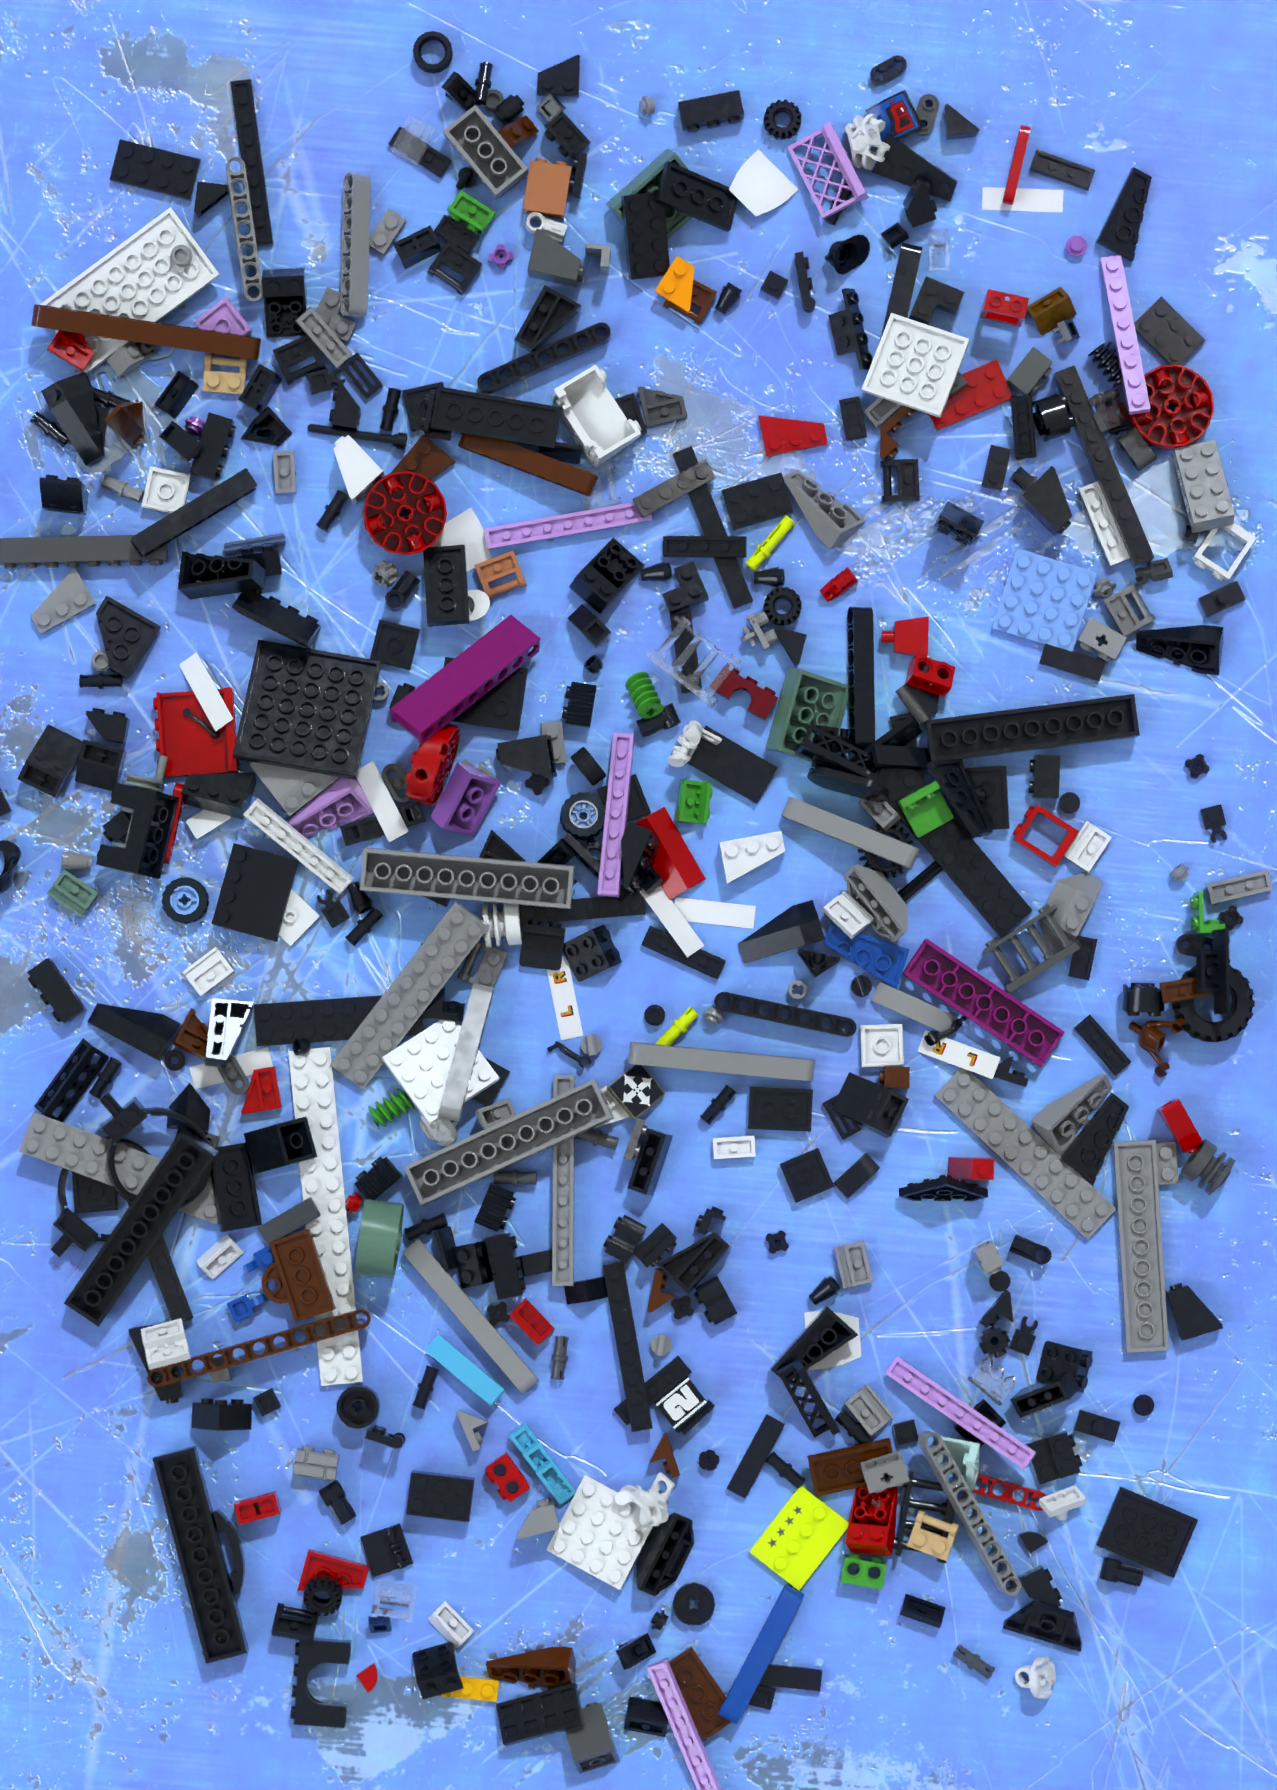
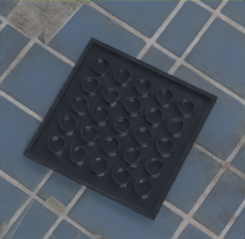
M258 640L232 755L233 758L357 780L382 662Z

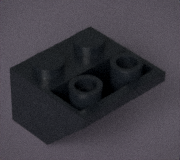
M83 739L77 762L75 782L112 791L115 783L119 782L127 752Z

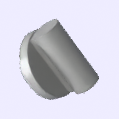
M589 1034L582 1039L581 1048L589 1056L597 1055L602 1048V1042L598 1036Z
M659 1334L652 1339L651 1349L657 1356H664L671 1350L672 1343L667 1335Z

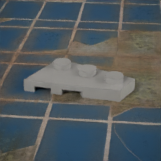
M75 567L31 614V618L41 635L96 605Z

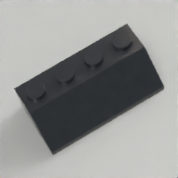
M260 590L240 593L232 605V608L237 613L310 649L321 628L317 624V619L310 615H307L306 618L299 615L300 611L290 605L287 608L281 606L280 600L272 596L268 599L261 595L262 591Z

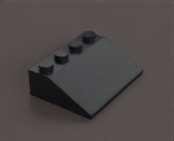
M234 843L212 924L277 942L299 861Z

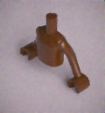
M1178 1018L1174 1021L1151 1020L1144 1023L1143 1026L1133 1021L1129 1024L1128 1028L1139 1034V1046L1147 1051L1158 1064L1155 1068V1074L1160 1078L1167 1075V1072L1164 1070L1169 1069L1170 1066L1168 1063L1163 1062L1157 1054L1165 1043L1166 1034L1156 1027L1170 1028L1174 1033H1179L1183 1030L1180 1026L1185 1024L1183 1018Z

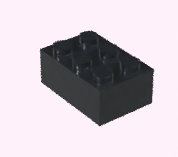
M412 1470L406 1515L469 1522L475 1478Z

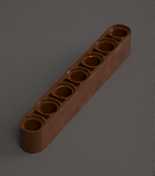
M462 434L458 444L459 447L589 497L598 479V476L511 442Z

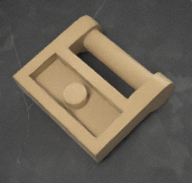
M205 354L202 391L241 395L246 384L247 359L212 357V354ZM212 365L240 367L239 373L211 371Z
M919 1510L907 1546L947 1561L959 1525L955 1523L949 1524L928 1516L926 1512ZM925 1523L949 1532L948 1538L922 1529V1524Z

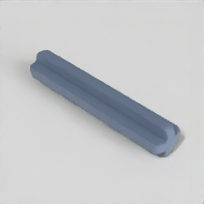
M280 533L224 544V550L229 555L237 553V549L246 545L260 547L264 543H274V545L279 544L281 546L286 544L285 535Z

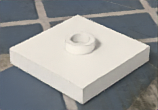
M150 466L141 507L170 514L186 504L192 475Z
M292 888L279 935L290 946L320 917Z
M902 1024L860 1025L862 1067L904 1066Z

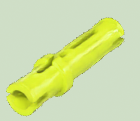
M785 515L761 545L758 544L756 546L755 552L745 564L753 571H756L759 565L771 556L770 553L795 525L794 521Z
M689 1006L682 1016L673 1021L674 1024L655 1044L672 1045L683 1032L687 1031L688 1026L699 1014Z

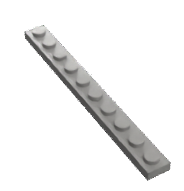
M553 1075V1098L575 1088V1075ZM575 1137L553 1147L552 1286H574Z

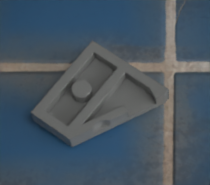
M638 387L647 427L688 417L683 396Z

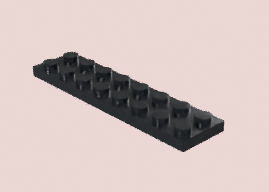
M382 995L254 1004L257 1046L293 1044L295 1039H305L309 1043L348 1040ZM420 1016L405 1036L417 1035L424 1031L423 1017Z

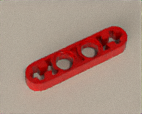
M1020 125L1002 202L1005 204L1013 205L1031 129L1029 126Z
M175 783L172 796L178 797L179 800L164 864H170L182 811L183 799L181 792L184 784Z
M978 1474L977 1479L981 1478L982 1483L988 1485V1480L992 1481L989 1485V1493H986V1488L981 1486L978 1490L975 1487L974 1490H971L976 1494L1037 1511L1043 1509L1040 1506H1036L1034 1501L1029 1500V1504H1025L1028 1499V1492H1032L1030 1496L1038 1498L1039 1495H1042L1041 1498L1047 1496L1042 1491ZM997 1483L1004 1486V1492L1001 1495H995L992 1491L993 1486ZM1017 1489L1024 1491V1498L1021 1501L1013 1499V1492Z

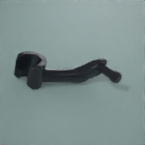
M962 1016L960 1019H956L949 1029L937 1035L934 1030L930 1031L928 1035L924 1036L926 1043L929 1046H933L941 1039L955 1033L962 1026L966 1017Z
M555 1041L556 1044L547 1048L548 1052H551L558 1047L565 1055L579 1062L581 1068H584L581 1065L583 1058L588 1059L591 1064L589 1057L579 1056L558 1041Z

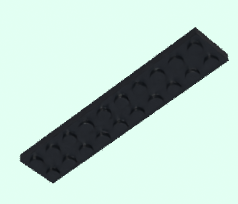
M881 768L876 782L879 783L878 787L881 789L883 786L888 789L889 794L886 802L900 815V820L999 937H1002L1032 911L1030 906L955 818L917 838L897 801L926 786V783L914 769Z

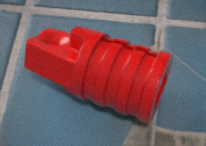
M847 567L830 579L819 591L825 600L829 602L843 594L854 584H857L858 580Z

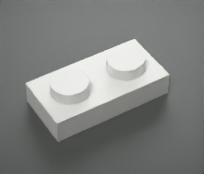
M755 1136L712 1138L714 1159L756 1157Z

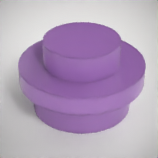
M1072 236L1066 243L1067 252L1074 257L1083 255L1087 249V243L1081 236Z

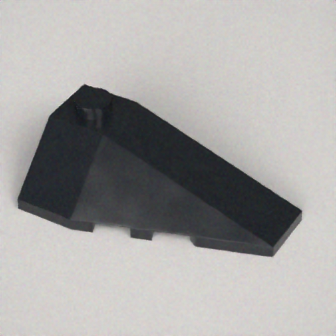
M1196 625L1137 631L1136 650L1159 659L1164 657L1174 661L1173 664L1178 666L1183 664L1191 667V671L1197 673L1219 675L1224 627Z
M813 900L791 906L738 943L744 964L825 940Z
M98 1003L87 1021L158 1061H162L181 1023L164 1014Z

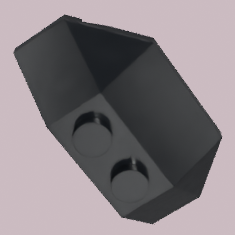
M674 1512L669 1515L665 1523H660L659 1526L653 1527L636 1561L637 1589L656 1596L660 1591L676 1581L694 1545L693 1522L691 1519Z

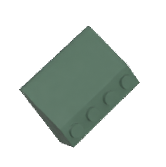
M666 149L606 203L607 207L623 226L622 195L658 191L664 164L668 161L688 169L675 152ZM665 206L667 239L682 227L691 216Z
M787 668L766 749L812 762L795 753L797 745L803 740L810 724L815 727L820 725L839 728V735L848 702V685L802 669ZM811 732L809 741L814 743L815 734Z

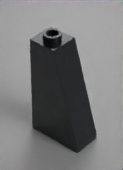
M157 1324L128 1329L147 1373L151 1370H149L141 1329ZM179 1366L172 1368V1374L175 1377H180ZM160 1372L152 1373L151 1377L155 1383L162 1382L163 1375ZM181 1381L161 1387H154L160 1401L166 1400V1404L179 1402L178 1398L183 1397Z

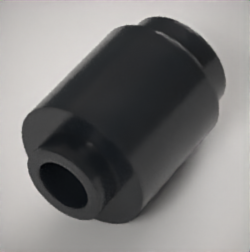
M510 94L496 106V110L493 113L505 125L524 111L522 106L525 104L518 95L514 97Z

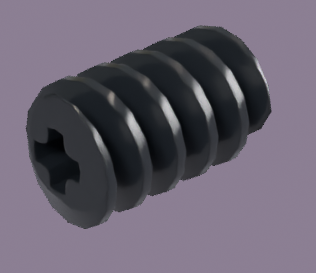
M1111 342L1101 344L1088 356L1095 355L1092 362L1100 361L1097 368H1105L1102 374L1103 376L1110 374L1107 381L1109 383L1115 381L1113 388L1123 382L1118 355L1114 356L1116 348L1109 350Z

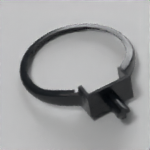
M110 1093L100 1100L112 1115L102 1125L103 1131L110 1137L107 1150L109 1178L119 1195L130 1204L136 1197L124 1188L118 1178L115 1168V1150L117 1142L148 1117L147 1114L178 1119L187 1124L201 1140L209 1144L202 1129L189 1117L176 1110L164 1107L145 1108L136 1097L121 1107ZM212 1161L203 1173L197 1186L190 1192L180 1208L191 1203L203 1191L210 1178Z
M122 1138L117 1142L151 1155L146 1149L131 1140ZM62 1168L58 1180V1199L61 1214L53 1222V1225L63 1235L50 1249L59 1257L73 1242L83 1251H86L93 1242H106L110 1234H101V1237H99L96 1231L69 1208L66 1207L65 1209L64 1206H68L65 1185L69 1170Z

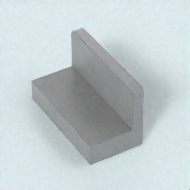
M586 244V255L601 257L600 273L609 274L611 246Z

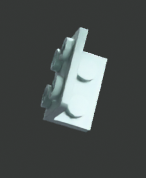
M942 1437L960 1472H963V1477L970 1490H974L979 1473L980 1444ZM943 1455L938 1457V1464L943 1461Z

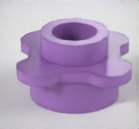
M502 244L497 245L494 252L489 254V260L495 262L499 269H505L507 262L514 257L513 253L508 252Z
M191 416L190 419L185 420L186 424L184 427L189 433L202 435L205 423L201 419Z

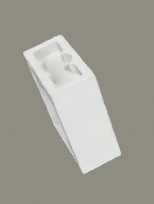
M1236 523L1220 527L1245 544L1228 571L1202 555L1219 528L1209 531L1192 557L1195 560L1194 564L1203 570L1207 568L1213 572L1212 576L1221 582L1223 579L1225 581L1230 579L1257 538Z

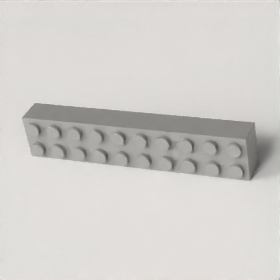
M365 847L363 848L360 890L570 909L572 907L575 866Z
M593 1079L406 1165L404 1169L420 1205L425 1206L614 1119V1116L598 1080Z

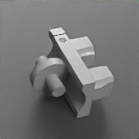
M761 612L755 615L752 613L747 616V620L754 632H751L748 626L742 628L746 635L741 638L742 642L749 640L753 647L757 645L754 638L756 636L763 651L769 649L770 645L778 640V636L774 629L763 634L760 627L769 622L766 613Z

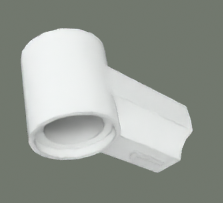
M537 212L531 213L527 217L526 229L528 232L535 234L536 229H540L555 241L562 243L568 225L544 217ZM538 219L541 222V226L533 228L529 223L530 220Z

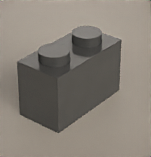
M1033 347L1006 382L1021 395H1033L1040 386L1037 383L1041 377L1046 379L1053 370L1050 368L1053 362Z

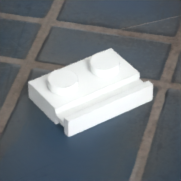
M1086 821L1064 854V857L1086 872H1089L1112 837Z
M845 890L841 895L835 897L824 906L822 910L851 939L874 920V917Z
M215 947L182 973L187 977L198 994L203 996L232 974L234 970L218 948Z

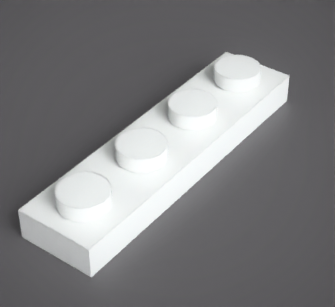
M1096 481L1079 488L1078 492L1109 566L1129 559V554L1099 482Z

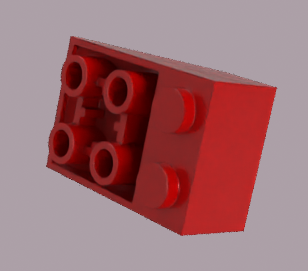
M867 1486L855 1489L845 1540L850 1552L892 1555L896 1529L897 1487H890L880 1493L869 1494Z

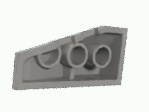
M799 470L784 476V481L814 533L829 549L843 544L866 522L852 506L847 503L843 505L835 500L833 493L829 492L827 494L819 489L818 483Z
M1106 1074L1098 1075L1048 1104L1031 1120L1040 1137L1060 1156L1063 1155L1075 1140L1076 1134L1082 1125L1086 1126L1090 1121L1087 1118L1092 1110L1098 1109L1112 1087Z

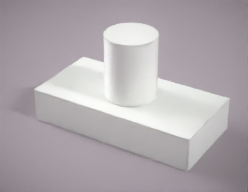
M1076 1485L1039 1498V1506L1049 1518L1055 1516L1058 1520H1066L1069 1510L1086 1504V1497Z

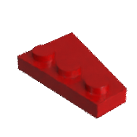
M758 415L766 457L828 445L824 423Z
M309 1549L297 1591L305 1590V1586L311 1578L314 1580V1577L318 1576L321 1579L322 1575H325V1579L331 1576L332 1581L338 1580V1584H341L342 1589L364 1588L370 1566Z

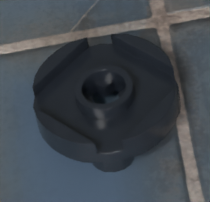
M697 1582L681 1586L675 1593L673 1600L675 1615L681 1622L688 1625H701L707 1622L713 1615L715 1607L714 1596L710 1589ZM690 1599L699 1600L698 1609L694 1607L690 1609L688 1607Z

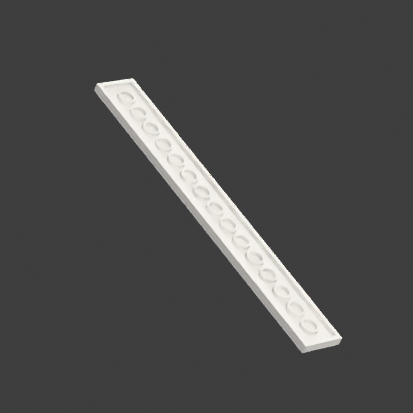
M331 1047L310 1049L307 1054L298 1056L293 1051H288L295 1119L307 1117L317 1154L315 1158L299 1162L303 1201L311 1197L321 1216L305 1224L306 1230H311L336 1307L334 1310L314 1316L315 1321L356 1310L333 1067L330 1066L332 1062ZM337 1319L335 1327L338 1330H344L347 1327V1323L344 1319ZM320 1324L315 1327L316 1335L323 1336L326 1334L327 1331L324 1325ZM358 1330L317 1342L321 1386L363 1382Z

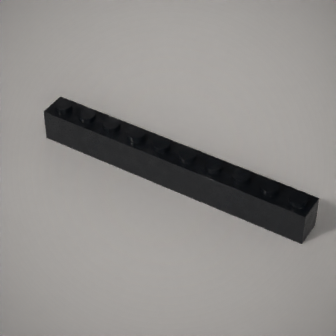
M1075 365L1056 372L1053 375V379L1060 395H1064L1066 399V410L1068 415L1071 414L1074 420L1073 427L1094 477L1099 482L1129 554L1132 568L1152 561L1155 557L1103 432L1101 433L1092 415L1094 413L1093 408L1089 404L1088 396Z

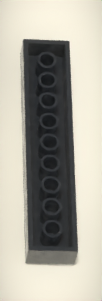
M1134 694L926 720L924 722L930 762L949 759L962 760L1140 736Z
M185 1128L180 1131L64 1302L65 1305L98 1327L100 1326L218 1153L216 1149Z
M196 1445L155 1456L152 1459L205 1662L208 1664L245 1654L249 1651Z

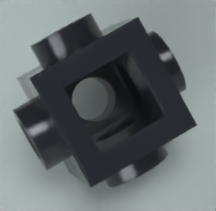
M990 1327L982 1332L983 1336L980 1337L982 1342L979 1343V1346L984 1355L988 1353L990 1358L995 1356L997 1359L1007 1353L1006 1350L1009 1349L1008 1343L1011 1341L1005 1330L1001 1332L1000 1328L994 1329V1327ZM992 1338H997L999 1340L997 1345L991 1344L990 1341Z

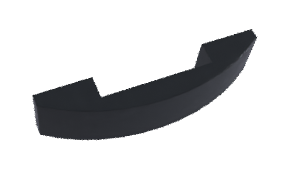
M420 802L398 808L407 828L426 821ZM376 816L340 826L346 846L385 835Z
M218 1509L213 1512L218 1533L227 1531L237 1566V1570L232 1571L230 1576L235 1594H238L242 1590L245 1577L244 1552L234 1526Z

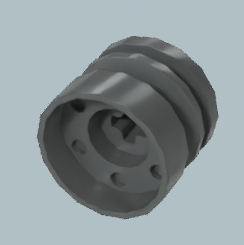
M1205 1139L1199 1145L1200 1148L1191 1154L1181 1169L1180 1174L1190 1182L1194 1181L1198 1176L1201 1177L1198 1187L1202 1189L1208 1183L1204 1192L1210 1195L1225 1182L1231 1173L1235 1160L1229 1157L1223 1163L1227 1154L1223 1152L1216 1158L1214 1155L1217 1146Z

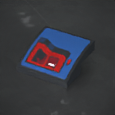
M906 90L892 95L865 110L867 115L872 113L876 115L877 120L881 119L886 123L885 128L880 132L882 142H884L887 132L895 139L900 140L923 128Z

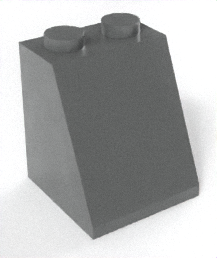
M536 229L527 269L528 277L577 287L578 282L582 283L585 271L584 266H581V259L545 232Z
M593 1702L587 1704L586 1708L582 1709L584 1725L565 1730L574 1763L580 1774L620 1761L602 1703Z

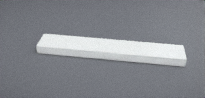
M258 798L244 812L243 815L339 895L353 881V876Z

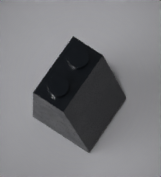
M1051 466L1020 497L1019 501L1053 535L1057 532L1061 535L1071 524L1069 520L1072 517V513L1056 470Z
M306 1116L244 1133L254 1174L317 1157Z

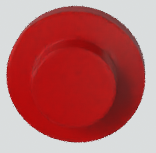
M354 1192L352 1196L348 1195L345 1204L347 1212H358L362 1202V1197L358 1196V1193Z

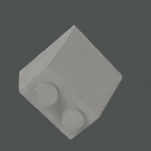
M549 1498L536 1501V1505H533L518 1530V1539L559 1529L560 1525L554 1500L549 1501Z

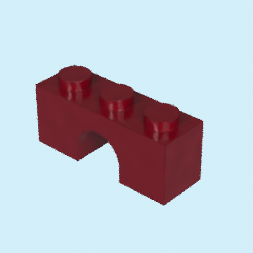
M723 666L711 690L728 700L737 690L747 691L751 696V703L747 711L765 721L778 699L775 696L776 692L768 687L760 688L757 686L758 682L749 676L746 679L739 675L740 671L732 666L728 668Z

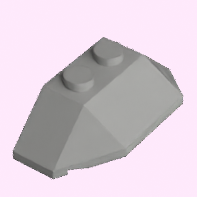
M858 864L854 865L844 875L849 895L874 917L873 922L870 924L877 934L896 942L908 930V906L883 873Z
M1085 872L1058 880L1045 904H1049L1050 907L1054 904L1057 906L1051 913L1067 938L1071 939L1072 942L1077 938L1103 884V881ZM1044 917L1039 919L1043 937L1048 947L1056 952L1062 950L1061 942Z

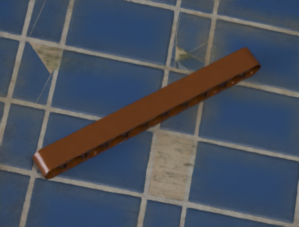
M34 304L31 326L254 360L259 359L261 338L38 304Z
M365 1309L353 1310L191 1357L189 1360L152 1369L148 1373L147 1381L153 1387L165 1386L363 1329L369 1325L371 1317ZM358 1313H364L367 1316V1322L358 1324L355 1321V1316ZM337 1319H344L346 1321L347 1327L344 1330H338L335 1327ZM321 1324L326 1327L327 1332L325 1335L318 1336L315 1334L314 1329L317 1325ZM301 1330L305 1332L306 1339L303 1342L295 1340L294 1333ZM275 1337H283L286 1341L285 1346L282 1348L276 1347L274 1345ZM257 1342L265 1345V1351L261 1354L256 1353L253 1349L254 1344ZM234 1349H243L245 1352L244 1358L236 1359L233 1356ZM215 1354H221L224 1357L222 1365L214 1364L213 1356ZM201 1360L204 1364L203 1370L195 1371L192 1367L193 1361ZM174 1366H181L184 1373L181 1377H175L172 1374ZM158 1371L163 1375L162 1382L155 1383L152 1380L153 1372Z

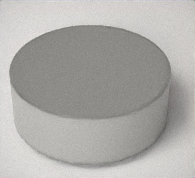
M177 245L172 249L171 259L177 266L184 267L192 261L193 255L187 246Z

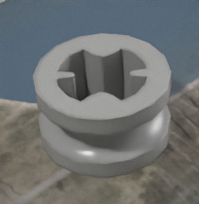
M378 682L377 688L384 687L383 692L385 694L384 696H375L374 700L384 701L389 695L388 687L382 682Z
M794 981L789 985L788 993L794 999H801L806 995L807 987L802 981ZM795 984L797 986L801 985L803 987V990H801L803 991L802 995H794L792 993V990H794L792 986Z

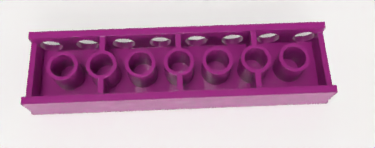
M512 615L508 616L391 708L392 721L394 723L397 721L418 739V743L422 745L539 652L541 638Z
M928 939L923 941L902 972L903 975L1039 1067H1042L1055 1045L1065 1033Z

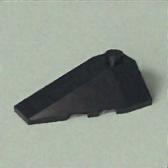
M86 372L59 380L42 390L41 392L50 411L85 465L89 466L104 457L101 431L98 429L97 423L98 410L95 409L94 398H96L95 391Z

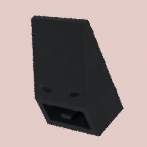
M305 268L263 270L262 286L267 338L307 335L295 322L307 310Z
M46 475L45 478L40 477L41 502L44 510L86 515L89 490L82 481L73 477L61 480L55 475Z
M947 501L935 526L938 527L937 531L946 536L951 534L956 537L955 541L966 546L973 543L984 521Z
M612 538L576 575L569 587L601 614L642 569L644 564L616 539Z
M48 724L27 758L17 779L58 799L78 760L83 741Z
M628 822L621 839L624 886L631 894L636 895L637 891L642 889L644 883L642 878L644 873L648 872L651 867L652 860L650 859L653 852H657L660 841H658L659 837L652 830Z
M849 1072L831 1110L885 1138H889L892 1136L909 1099L891 1089Z

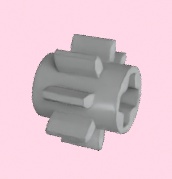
M384 560L373 568V580L379 586L384 584L388 588L398 581V569L394 564H387Z

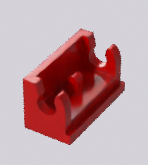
M526 1298L509 1314L537 1346L555 1329Z

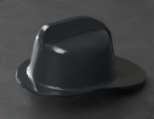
M858 234L847 240L834 242L825 256V260L835 268L838 274L844 275L865 262L870 251L869 240L864 235Z

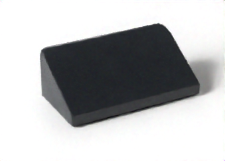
M178 371L154 405L176 419L199 385Z
M556 442L555 449L539 447L538 453L561 462L579 464L581 447Z
M448 1226L435 1230L434 1234L444 1270L449 1271L457 1268L453 1247H456L451 1227Z

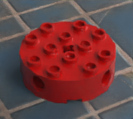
M1178 364L1162 365L1147 372L1144 377L1151 409L1150 412L1129 415L1132 426L1137 429L1147 444L1162 450H1174V448L1196 442L1209 427L1214 412L1213 393L1206 380L1192 369ZM1169 403H1170L1171 406H1175V407H1176V408L1173 410V412H1172L1170 409H1167V406L1169 405Z
M402 471L387 474L374 483L365 496L362 514L365 529L376 544L388 552L408 555L420 553L436 542L444 529L447 510L445 499L435 483L422 474ZM402 507L405 510H410V513L407 514V519L404 516H399V513L402 512Z
M448 723L422 745L420 744L417 752H413L410 764H413L411 771H408L405 778V783H408L405 794L409 799L429 806L436 804L444 789L445 777H449L460 741L459 726Z

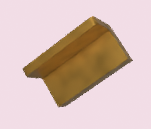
M1061 287L1030 304L1026 310L1027 314L1035 322L1041 335L1057 327V323L1076 315L1070 296Z

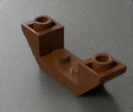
M902 406L881 426L880 457L883 460L887 458L891 460L899 452L897 448L900 445L889 433L891 431L895 433L902 426L900 422L905 417L909 419L917 410Z

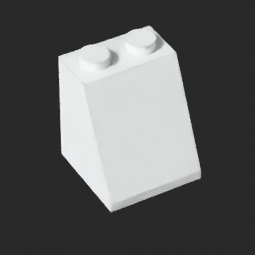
M347 435L346 437L341 436L334 443L336 447L333 450L349 497L355 505L369 492L374 483L385 475L365 451Z

